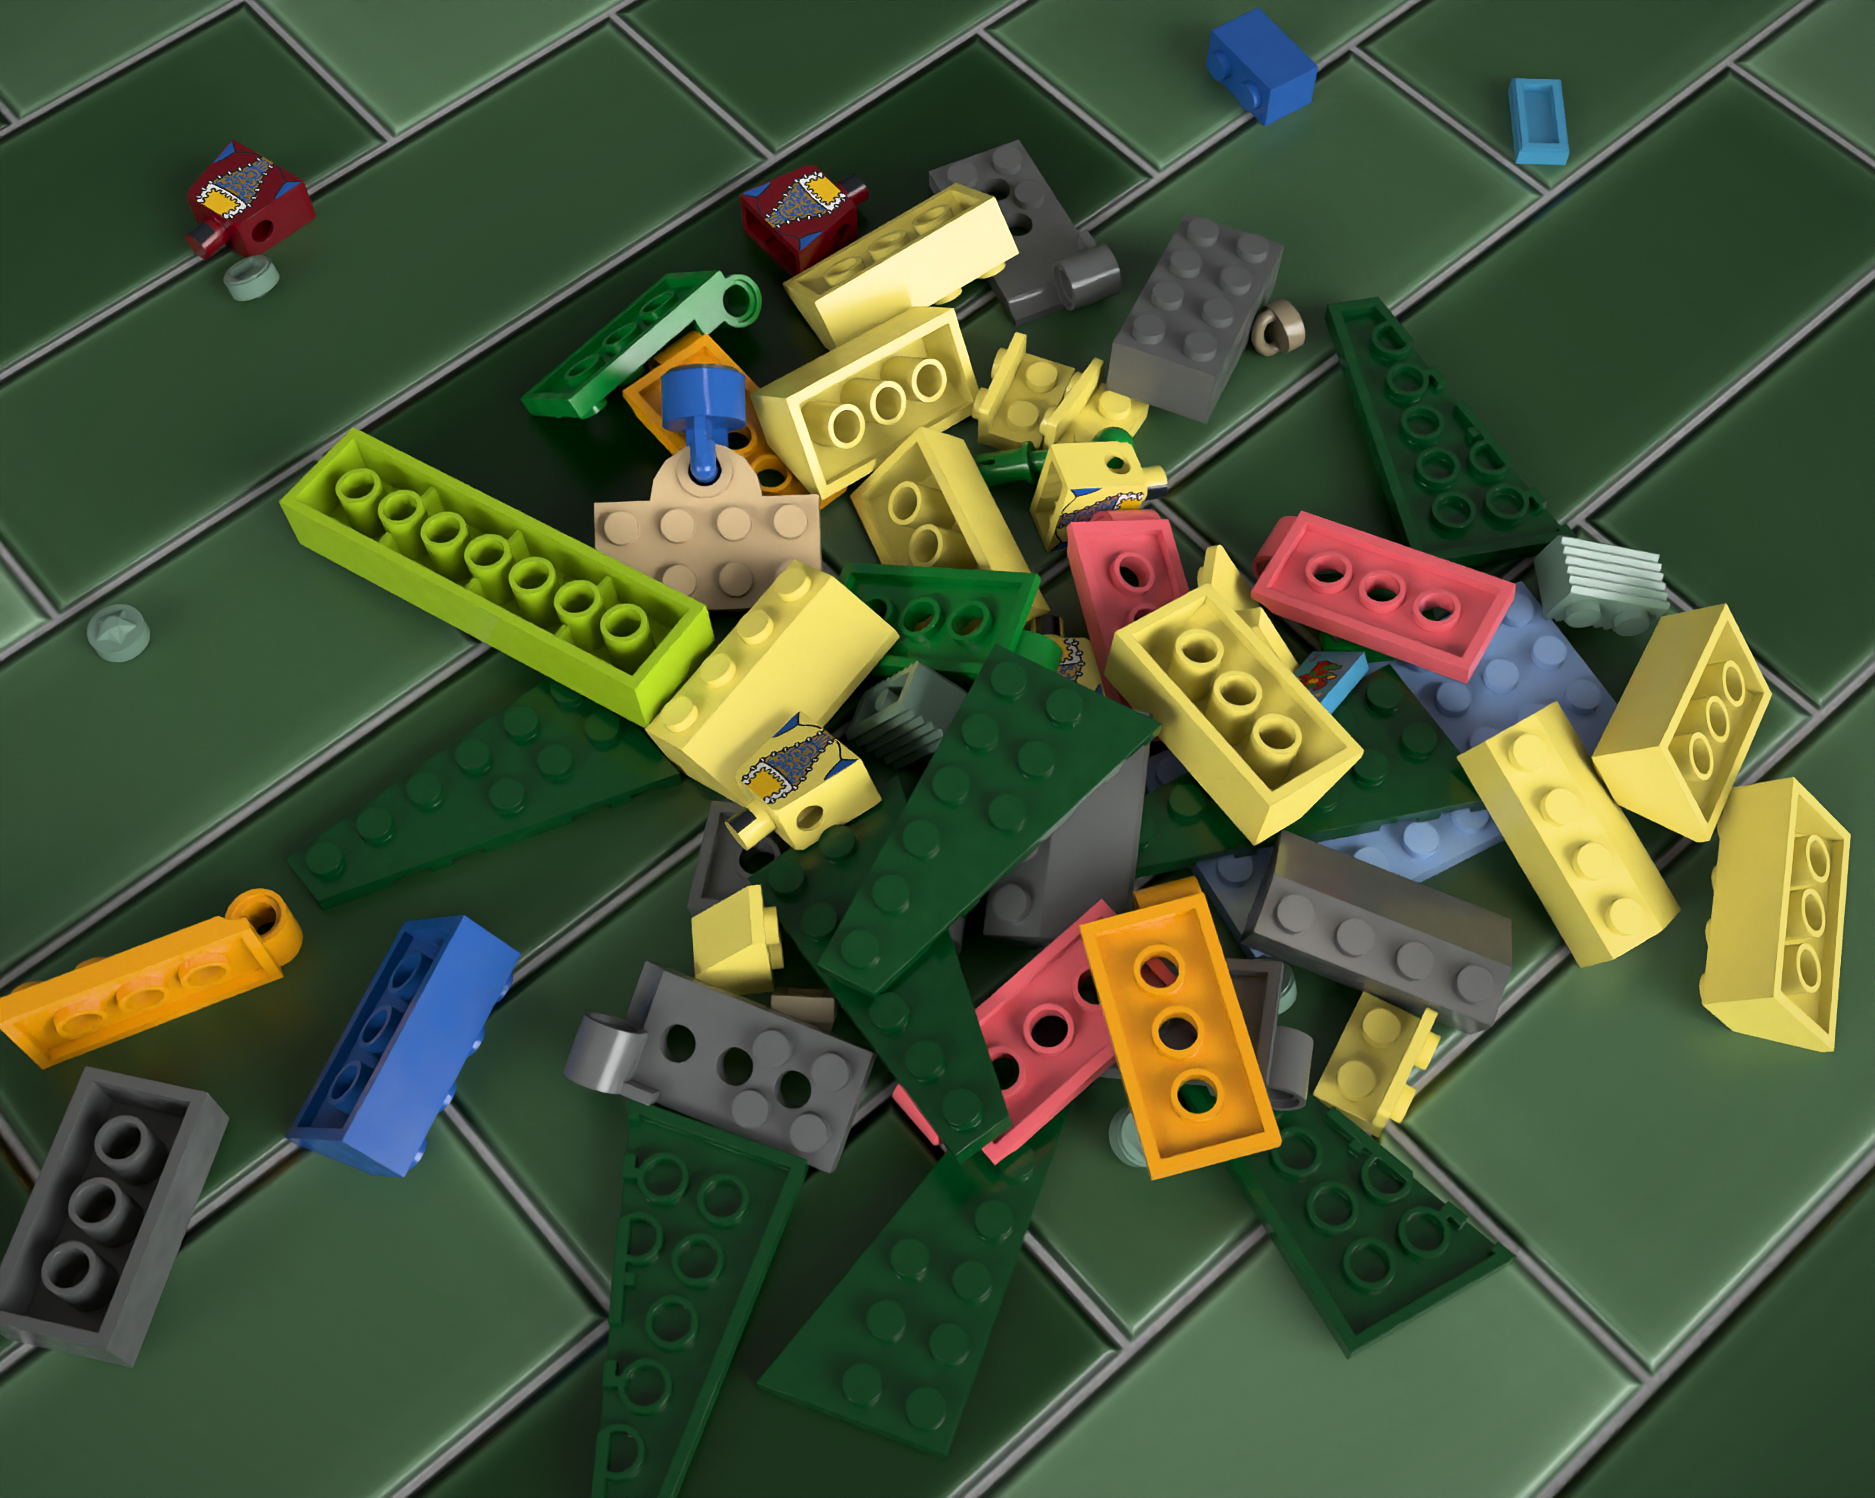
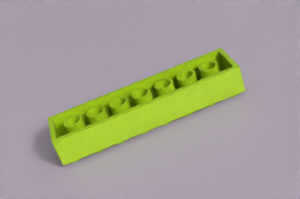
M354 427L279 501L301 545L645 729L717 647L705 604Z

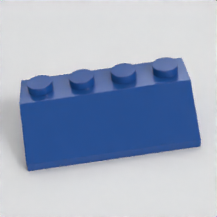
M465 915L405 921L285 1138L296 1145L371 1175L404 1178L407 1171L412 1169L423 1156L427 1146V1139L425 1137L437 1114L444 1110L452 1100L457 1086L455 1080L466 1058L472 1055L483 1041L485 1036L484 1024L495 1003L500 1001L510 989L513 982L512 970L521 953Z

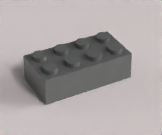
M1186 213L1113 341L1105 390L1206 424L1251 337V328L1254 320L1260 314L1262 307L1268 304L1274 292L1284 245L1265 239L1257 234H1249L1215 223L1210 219Z
M85 1066L0 1266V1334L8 1340L130 1368L134 1367L230 1119L208 1092Z

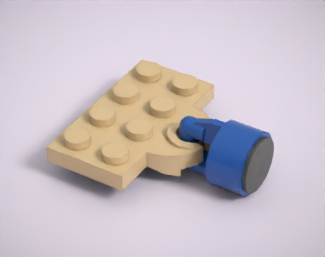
M689 364L669 369L661 377L662 427L669 431L686 433V447L664 462L653 480L650 501L594 503L595 549L705 604L708 613L747 612L794 559L822 571L820 498L818 494L763 496L760 480L744 457L729 449L728 432L736 431L746 426L745 376L739 373L736 368L719 364Z

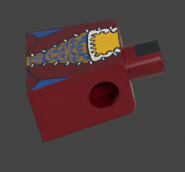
M233 139L188 190L187 201L198 224L185 235V240L189 247L205 260L209 259L223 245L228 246L247 258L263 254L316 217V213L303 180Z
M814 165L803 166L739 195L744 231L792 278L856 241L858 237L856 206L868 200L869 197L864 182L857 174L851 173L838 182L833 183Z

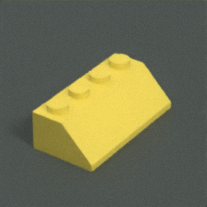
M954 183L782 284L824 347L831 351L914 306L928 307L932 304L940 305L955 299L961 294L962 286L976 278L985 279L996 275L1005 268V261L1019 252L995 197Z
M914 306L750 394L768 446L810 494H818L822 501L875 471L919 426L943 432L971 416L979 388L954 308Z
M919 426L850 495L881 564L1031 573L963 439ZM1039 588L1023 630L1028 631L1030 629V622L1034 618L1046 615L1050 611ZM934 614L927 620L917 623L914 632L927 627L931 623ZM983 617L976 618L968 623L962 635H968L977 630L983 621Z
M794 559L752 608L740 619L738 624L710 656L703 661L701 666L675 696L664 706L645 731L678 771L744 807L749 802L735 780L736 770L799 710L823 728L900 636L893 627L832 575Z
M1208 582L1114 633L1104 676L1133 709L1149 712L1153 715L1154 720L1162 723L1161 732L1157 736L1254 846L1300 819L1362 757L1364 752L1362 747Z
M1726 603L1662 616L1591 757L1596 775L1605 782L1616 804L1696 842L1710 841L1772 696Z
M1557 701L1457 756L1462 768L1580 968L1616 959L1664 930L1681 911L1680 906L1621 807L1616 804L1605 782L1596 775L1593 760Z
M1795 777L1732 787L1723 808V813H1721L1717 822L1720 841L1717 865L1714 866L1711 874L1714 890L1712 914L1705 928L1708 944L1706 969L1699 983L1702 1005L1734 1032L1818 1052L1834 1051L1851 834Z

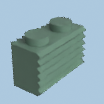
M1558 535L1533 559L1545 619L1554 618L1556 622L1564 620L1567 625L1574 628L1593 625L1594 629L1603 627L1604 630L1613 629L1620 636H1635L1645 632L1651 624L1669 610L1670 602L1666 601L1668 593L1664 591L1666 583L1662 582L1664 573L1660 572L1662 564L1658 563L1660 555L1643 550Z
M917 660L915 664L911 663L903 671L900 670L897 674L894 673L886 681L883 680L880 684L877 683L875 687L872 686L870 690L864 692L846 731L848 742L855 740L857 747L865 746L867 753H875L876 759L884 757L886 765L893 763L895 771L903 769L919 760L923 763H928L968 692Z

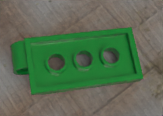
M720 270L667 273L525 393L520 400L531 416L589 418L598 413L607 404L605 397L617 386H624L636 380L645 370L643 364L690 323L702 335L706 333L709 335L716 328H744L751 325L761 311L762 298L760 290L750 277L743 274L723 275ZM724 293H726L728 298L727 310H725L723 305Z
M845 562L838 581L879 616L886 611L883 620L893 627L900 636L868 675L892 677L894 673L897 674L900 670L903 671L905 667H909L911 663L915 664L919 660L948 680L959 683L964 690L969 692L995 644L1057 673L1063 656L1061 647L1044 635L1023 630L1042 580L1037 573ZM934 614L931 623L927 627L914 632L917 623L927 620ZM983 617V621L977 630L968 635H962L968 623L976 618Z

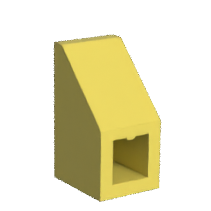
M761 885L747 886L691 918L696 979L737 995L774 991L773 969L784 968L781 932H779L776 906H764Z

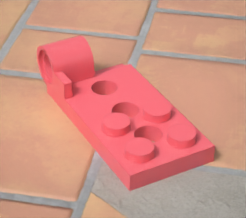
M1152 509L1100 510L1094 514L1091 521L1071 522L1066 527L1068 536L1066 553L1105 696L1133 709L1104 676L1114 633L1134 622V618L1140 619L1187 594L1189 588L1169 519H1161L1159 514ZM1120 566L1134 572L1138 578L1139 587H1133L1125 582L1120 574ZM1156 736L1152 741H1160L1161 739Z
M1302 510L1298 517L1284 516L1278 520L1252 562V571L1258 581L1251 591V599L1263 604L1271 613L1465 684L1469 682L1512 604L1516 589L1515 583ZM1324 570H1334L1343 575L1340 580L1330 583L1319 581L1314 576ZM1384 588L1393 591L1397 596L1392 600L1380 602L1371 599L1367 594L1372 590ZM1433 607L1447 610L1451 616L1442 621H1432L1425 618L1421 613Z
M1103 899L1099 900L975 1009L991 1060L1008 1058L1019 1065V1077L1015 1084L1008 1089L1002 1090L1013 1126L981 1149L994 1165L1021 1147L1116 1062L1100 1004H1090L1080 996V987L1084 980L1091 976L1079 925L1117 915ZM1159 958L1148 960L1140 970L1143 980L1155 988L1168 987L1177 979ZM1046 1016L1060 1017L1068 1024V1032L1065 1039L1054 1047L1040 1046L1032 1039V1031L1035 1024ZM898 1084L892 1094L893 1099L934 1146L943 1144Z

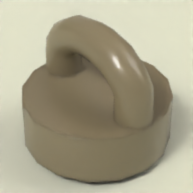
M1280 298L1262 307L1251 328V341L1255 351L1262 356H1271L1278 352L1282 354L1289 353L1303 345L1305 341V328L1299 313L1289 301ZM1264 331H1265V333H1266L1268 339L1270 340L1269 343H1267V342L1265 341Z

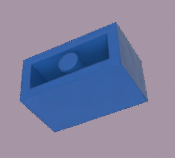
M1259 7L1211 30L1206 67L1211 76L1216 81L1221 82L1238 99L1241 107L1251 112L1264 127L1311 103L1318 66Z

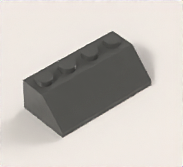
M1133 709L1153 719V715L1149 712ZM1150 743L1146 746L1143 745L1122 765L1121 770L1105 785L1102 783L1075 809V813L1007 877H1002L989 889L983 935L1015 949L1037 950V946L1047 947L1101 899L1117 915L1131 912Z
M1283 829L1279 831L1239 943L1360 992L1365 991L1383 1001L1421 1016L1426 1007H1429L1439 1012L1435 1019L1436 1022L1469 1035L1493 1027L1512 969V919Z

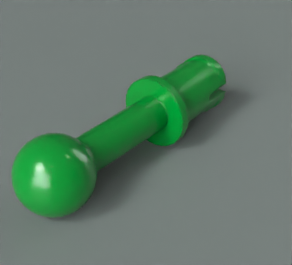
M1106 427L1100 430L1092 441H1089L1127 442L1132 445L1135 452L1133 438L1126 430L1120 427ZM1025 441L1022 448L986 454L980 453L977 455V463L983 464V466H979L978 469L988 488L1028 480L1030 485L1038 484L1040 472H1042L1049 449L1036 451L1032 441ZM1113 457L1106 466L1112 469H1121L1124 461L1118 457Z

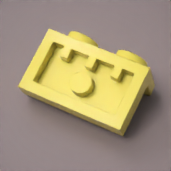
M1015 332L1008 349L1000 348L996 354L991 371V378L993 380L989 388L981 387L976 396L972 409V418L978 420V443L1005 451L1022 448L1023 442L1032 441L1036 451L1043 450L1045 436L1039 432L1042 419L1052 404L1059 406L1063 401L1066 388L1075 374V368L1027 354V335Z
M1095 357L1083 373L1077 371L1072 376L1060 405L1052 404L1046 411L1039 430L1040 434L1045 436L1043 449H1049L1051 444L1089 442L1093 440L1100 430L1112 426L1126 430L1133 438L1147 418L1149 404L1105 390L1106 384L1102 382L1105 361Z
M1363 991L1316 1086L1313 1096L1329 1109L1334 1106L1359 1128L1379 1138L1388 1119L1400 1124L1408 1110L1417 1089L1405 1083L1413 1066L1426 1070L1436 1050L1441 1036L1430 1030L1439 1012L1426 1007L1422 1017L1418 1018Z

